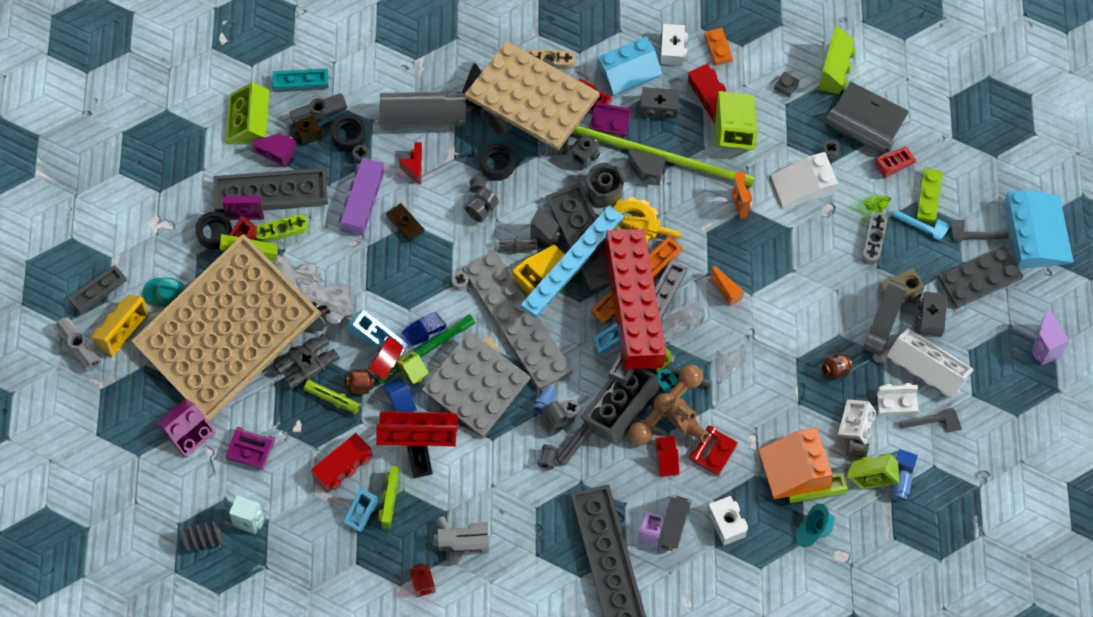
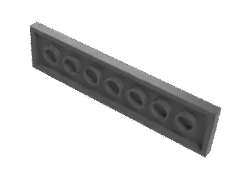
M609 484L571 493V500L603 617H646Z

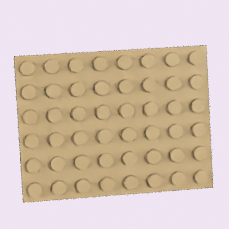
M243 234L152 320L132 342L186 399L195 403L206 420L210 422L322 313Z

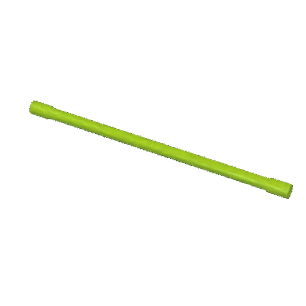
M578 125L572 132V134L579 136L585 134L588 137L595 138L597 141L623 149L666 157L665 161L732 181H734V176L737 173ZM745 174V186L752 187L755 176Z

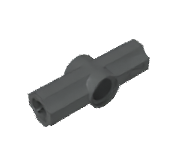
M339 93L326 99H313L309 105L289 112L293 124L314 114L317 121L321 122L328 115L347 109V104L343 94Z

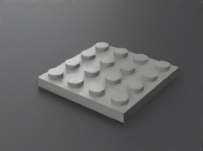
M469 331L424 386L422 392L449 413H458V420L484 438L530 381L531 377Z

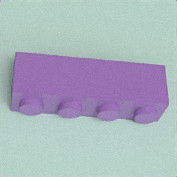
M362 158L361 164H357L355 170L356 178L350 184V196H347L345 199V211L341 212L339 217L342 231L364 236L385 173L383 162Z

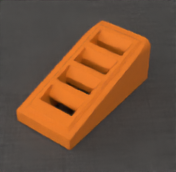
M716 266L713 267L710 277L728 305L731 306L741 301L744 296L743 290Z

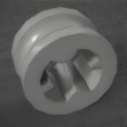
M462 271L454 273L452 276V286L459 291L465 290L469 285L468 275ZM460 278H463L464 283L457 284L456 279L460 280Z

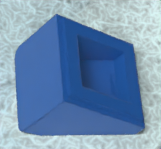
M899 449L896 457L898 469L912 473L918 455Z

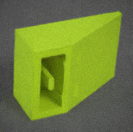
M718 91L713 147L755 150L757 123L754 95Z

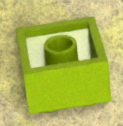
M881 454L875 458L863 457L858 461H853L848 472V478L862 490L898 484V461L890 454Z

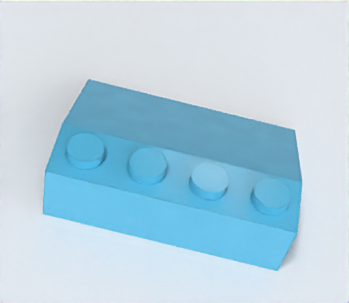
M1030 190L1008 191L1004 200V206L1018 268L1073 264L1074 261L1060 195Z

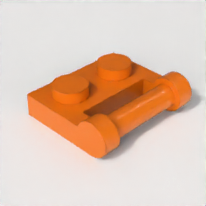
M741 171L737 172L734 176L735 187L732 189V197L739 218L744 219L747 218L748 211L751 209L752 195L750 190L747 191L744 183L746 175Z

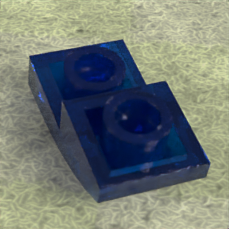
M433 312L406 327L402 334L414 346L428 341L429 335L445 330L446 323L437 312Z

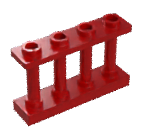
M381 411L379 414V424L376 425V445L456 447L458 413Z

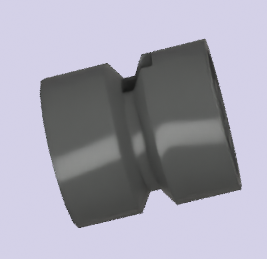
M481 187L474 194V198H471L465 204L464 210L472 219L482 223L489 215V211H493L499 204V200L492 191Z

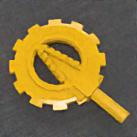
M629 197V200L623 201V199H620L615 203L616 205L613 209L622 215L625 212L635 211L643 216L632 217L625 215L620 225L622 224V226L630 229H644L647 244H649L648 240L654 239L658 234L680 239L682 232L660 226V219L656 217L658 212L655 207L651 208L649 206L650 203L644 199L640 201L636 200L637 197ZM619 225L615 228V230H621L619 228Z

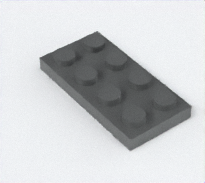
M1001 246L938 275V280L956 309L1023 278V274L1005 246Z

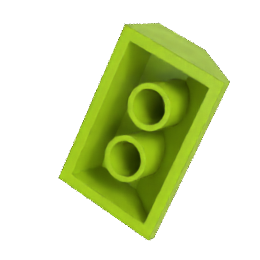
M836 25L818 90L840 95L841 89L846 88L848 78H845V74L850 73L852 63H849V59L854 58L856 48L853 47L854 39Z
M251 82L229 94L225 143L252 145L254 140L267 136L269 89Z

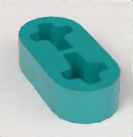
M662 369L657 373L661 390L664 393H669L672 390L671 388H674L679 382L668 369ZM662 374L664 376H669L668 382L670 383V385H668L666 381H660L662 378ZM686 391L680 397L683 400L685 398Z

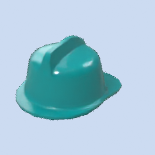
M154 278L144 285L142 295L149 304L167 307L186 287L174 278Z
M824 504L814 505L800 524L796 533V542L799 546L803 548L809 547L819 538L827 537L832 532L835 517L829 513L828 508Z

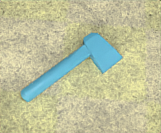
M897 210L892 212V217L932 235L936 240H942L950 229L949 224L939 219L935 228Z

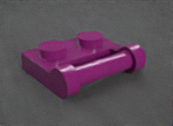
M237 427L225 457L228 460L263 470L270 451L274 446L275 437H265L245 431L242 427ZM240 439H248L254 442L264 444L265 446L264 448H262L259 446L240 441Z

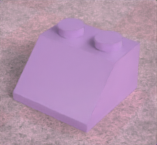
M1050 309L1046 311L1039 325L1032 348L1034 358L1039 360L1041 365L1062 357L1069 343L1068 337Z

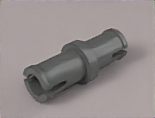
M516 237V239H499V251L516 250V252H520L521 250H537V238L520 239V237Z

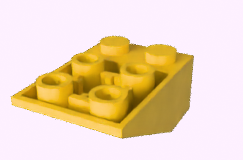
M553 245L527 258L513 269L512 279L529 296L565 254L556 245Z

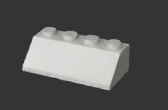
M909 328L897 338L887 355L894 364L902 365L910 374L921 377L927 385L935 386L943 395L951 396L952 398L960 391L974 370Z

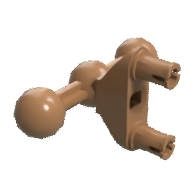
M691 364L683 367L679 372V382L669 393H662L656 396L653 402L654 410L643 422L639 421L630 425L628 439L632 444L643 446L649 443L652 438L651 429L662 417H667L686 436H694L703 443L708 441L710 434L699 426L696 420L697 413L689 408L686 402L680 398L687 389L696 388L703 381V373L698 366Z

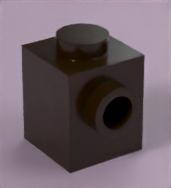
M315 114L294 122L295 130H293L296 141L300 140L302 146L323 138L322 129Z

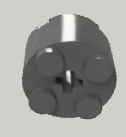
M605 162L594 165L589 170L586 179L588 198L597 207L613 205L622 198L624 175L620 168Z

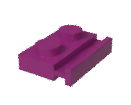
M595 102L590 129L626 136L631 109Z

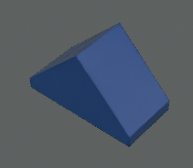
M400 377L382 385L396 412L417 411L409 388Z

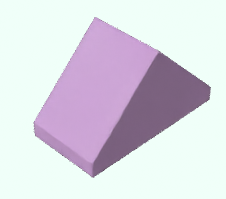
M647 512L640 528L638 541L658 547L665 517Z

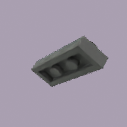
M113 265L68 299L77 311L82 314L124 284L127 278L116 265Z

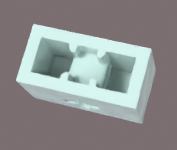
M236 496L229 512L233 527L256 534L257 530L261 529L264 523L260 504Z

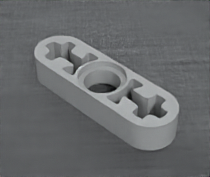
M881 212L874 213L869 222L862 255L864 262L867 264H875L880 258L888 221L886 215ZM877 219H880L881 222L879 229H875ZM873 234L878 235L880 241L873 242L870 236ZM871 247L875 248L873 258L869 257Z

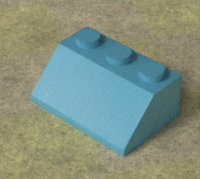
M647 36L602 54L597 58V69L613 96L662 76L655 49Z

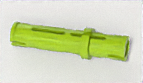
M308 380L304 386V391L334 404L338 409L343 408L356 415L361 407L360 403L347 398L345 394H338L311 380Z

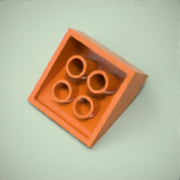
M817 427L796 431L758 449L773 499L831 488L832 472Z

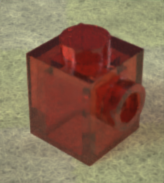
M417 564L412 569H409L416 598L436 593L429 564Z

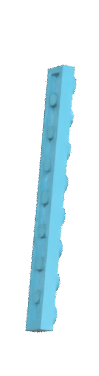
M608 206L523 301L520 309L536 319L604 242L606 231L615 230L622 222L624 215Z

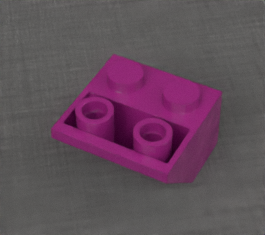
M188 399L182 401L156 423L165 437L185 458L216 433L195 403Z

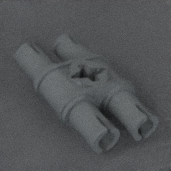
M321 334L309 343L304 342L302 346L293 352L290 351L286 358L274 364L276 371H279V375H282V373L293 366L298 368V372L284 379L290 390L304 381L307 382L320 372H325L327 366L340 359L335 349H331V351L320 358L315 355V352L329 345L327 338H324V334ZM303 358L308 362L310 361L311 365L307 364V362H303Z

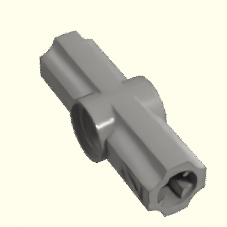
M68 317L59 320L54 326L85 369L89 371L98 367L101 360L87 343L84 335L78 331ZM82 342L79 346H74L75 343Z

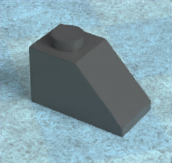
M629 149L628 162L640 180L649 185H660L666 157Z
M539 207L530 222V239L537 238L538 243L551 247L560 238L559 224Z

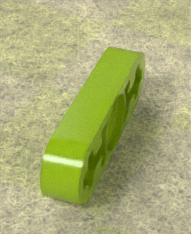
M299 214L260 224L257 226L256 239L257 241L268 243L305 233L309 227L308 220L304 215ZM301 221L302 227H299L297 222ZM280 225L287 227L283 233L277 232L276 228ZM261 231H264L266 236L262 237Z

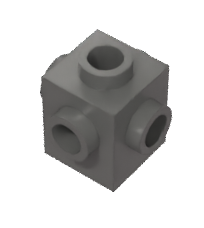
M584 134L581 139L575 141L571 159L587 169L591 162H595L600 156V144L595 138Z

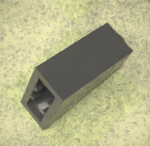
M677 495L671 496L658 541L659 544H662L661 548L673 551V548L677 549L679 547L692 500Z

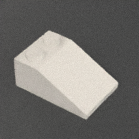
M826 152L808 156L770 176L782 208L836 194L838 186Z

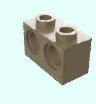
M912 268L880 282L877 290L883 298L890 279L904 285H912L913 289L907 288L902 306L906 301L919 299L922 296L924 285L915 269Z

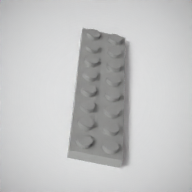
M496 250L462 267V271L468 275L469 282L539 391L573 373L572 368L539 317L534 319L520 309L526 297L512 279V275Z

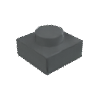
M783 72L774 89L790 97L799 85L800 80Z

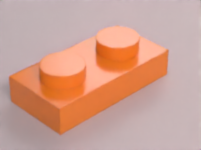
M723 29L706 31L704 36L715 66L732 62L733 57Z

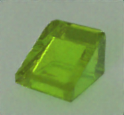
M875 194L864 199L863 203L867 210L882 213L890 202L891 197Z

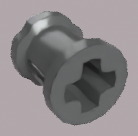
M850 438L846 456L867 457L870 444L854 442Z
M544 444L542 445L541 449L543 452L537 465L541 468L552 470L555 467L554 460L556 454L559 453V449L553 445Z

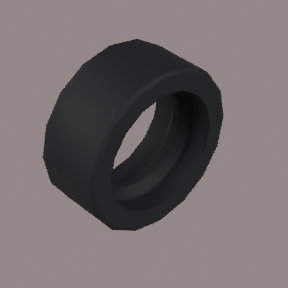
M351 114L338 117L331 126V136L334 145L340 150L347 152L353 151L357 145H363L367 136L362 119ZM352 125L359 129L360 134L354 140H342L338 137L340 128Z
M501 143L487 146L480 155V169L483 175L494 181L508 178L515 169V155L513 151ZM494 154H500L508 159V165L504 169L494 170L487 166V159Z
M220 212L203 214L196 223L195 231L197 238L205 248L220 249V237L216 239L206 238L203 234V229L212 222H219L225 227L224 235H229L232 231L229 218Z

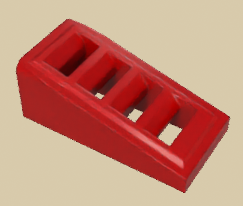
M903 147L877 158L875 165L884 178H887L914 164L917 160L907 147ZM905 153L909 160H906L902 154Z

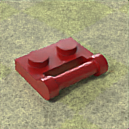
M708 425L705 429L710 434L708 441L705 443L700 441L695 451L691 452L688 458L693 463L720 476L738 446V442L717 431L713 426ZM713 437L717 441L706 459L701 458L703 451Z

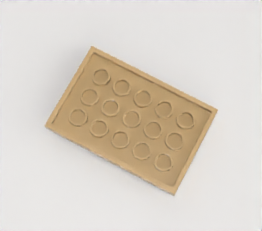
M508 41L505 42L465 93L466 99L557 150L561 148L600 96V92Z

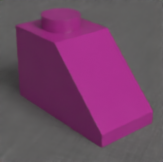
M279 133L252 142L254 153L284 167L288 165L297 150L296 142L292 137Z

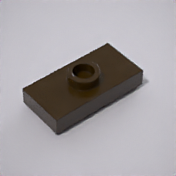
M402 203L386 213L387 218L409 242L425 232L424 228Z

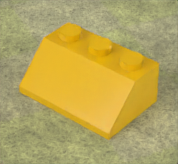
M128 294L125 299H122L118 303L116 310L106 317L103 325L93 332L91 338L94 345L113 358L148 317L149 312L144 298Z

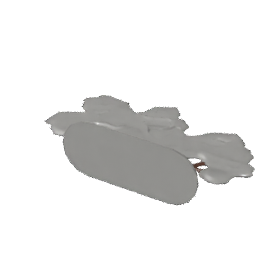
M277 255L276 260L269 259L311 303L316 305V308L321 305L327 306L322 311L318 310L326 316V320L329 323L337 324L343 318L352 317L353 310L351 306L354 302L350 296L348 286L333 284L324 288L320 287L319 283L322 279L316 273V263L302 264L298 269H293L290 261L280 255ZM319 316L307 328L314 331H322L325 328V322Z

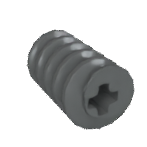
M212 521L211 528L204 523L203 529L197 524L195 531L188 526L187 533H185L183 528H180L183 547H186L188 552L192 551V546L199 550L200 544H202L204 549H207L208 542L212 547H215L216 541H218L220 546L224 543L221 522L217 526Z

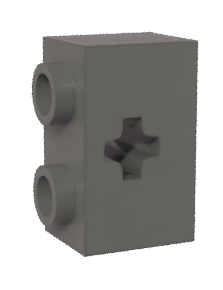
M642 87L640 115L663 117L665 119L677 118L679 90Z
M925 291L923 297L919 298L918 309H921V314L917 316L916 326L919 327V334L942 337L945 330L948 294Z

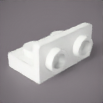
M905 383L900 386L885 384L879 387L876 393L879 416L918 414L916 394L918 386Z
M847 400L838 432L840 438L859 439L861 444L867 443V439L871 435L872 421L876 417V411L869 401Z

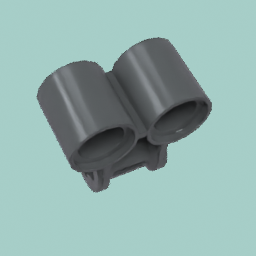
M566 400L560 404L558 401H553L543 409L544 414L539 417L538 421L546 434L552 437L558 434L564 426L574 422L575 416L580 411V406L574 400Z

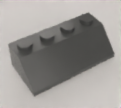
M635 369L627 385L609 379L580 418L598 436L617 445L630 425L634 423L661 388L657 375L646 369Z

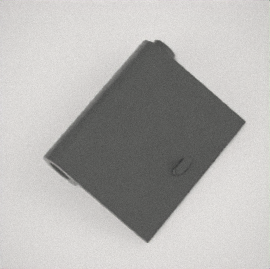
M850 81L835 108H832L824 124L885 154V152H890L894 144L892 140L909 111Z

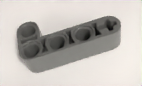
M889 280L862 349L879 356L882 355L907 291V285Z

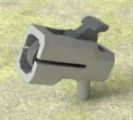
M444 516L437 519L441 529H438V534L434 535L435 547L439 546V551H450L451 557L448 559L450 565H457L460 559L467 554L489 553L488 522L470 523L467 528L449 527Z

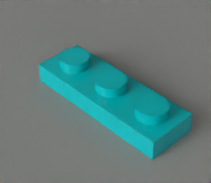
M328 68L273 71V91L329 88Z

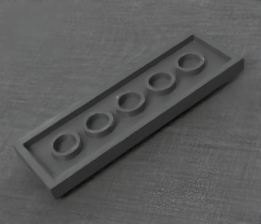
M326 168L213 176L215 212H224L222 197L261 196L263 209L328 205Z
M581 183L546 195V201L559 224L569 249L597 219ZM604 242L580 268L581 274L591 293L610 286Z

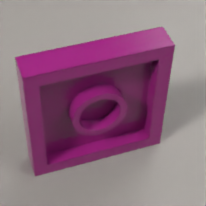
M261 196L222 197L225 216L229 218V221L239 220L241 216H245L248 220H264Z

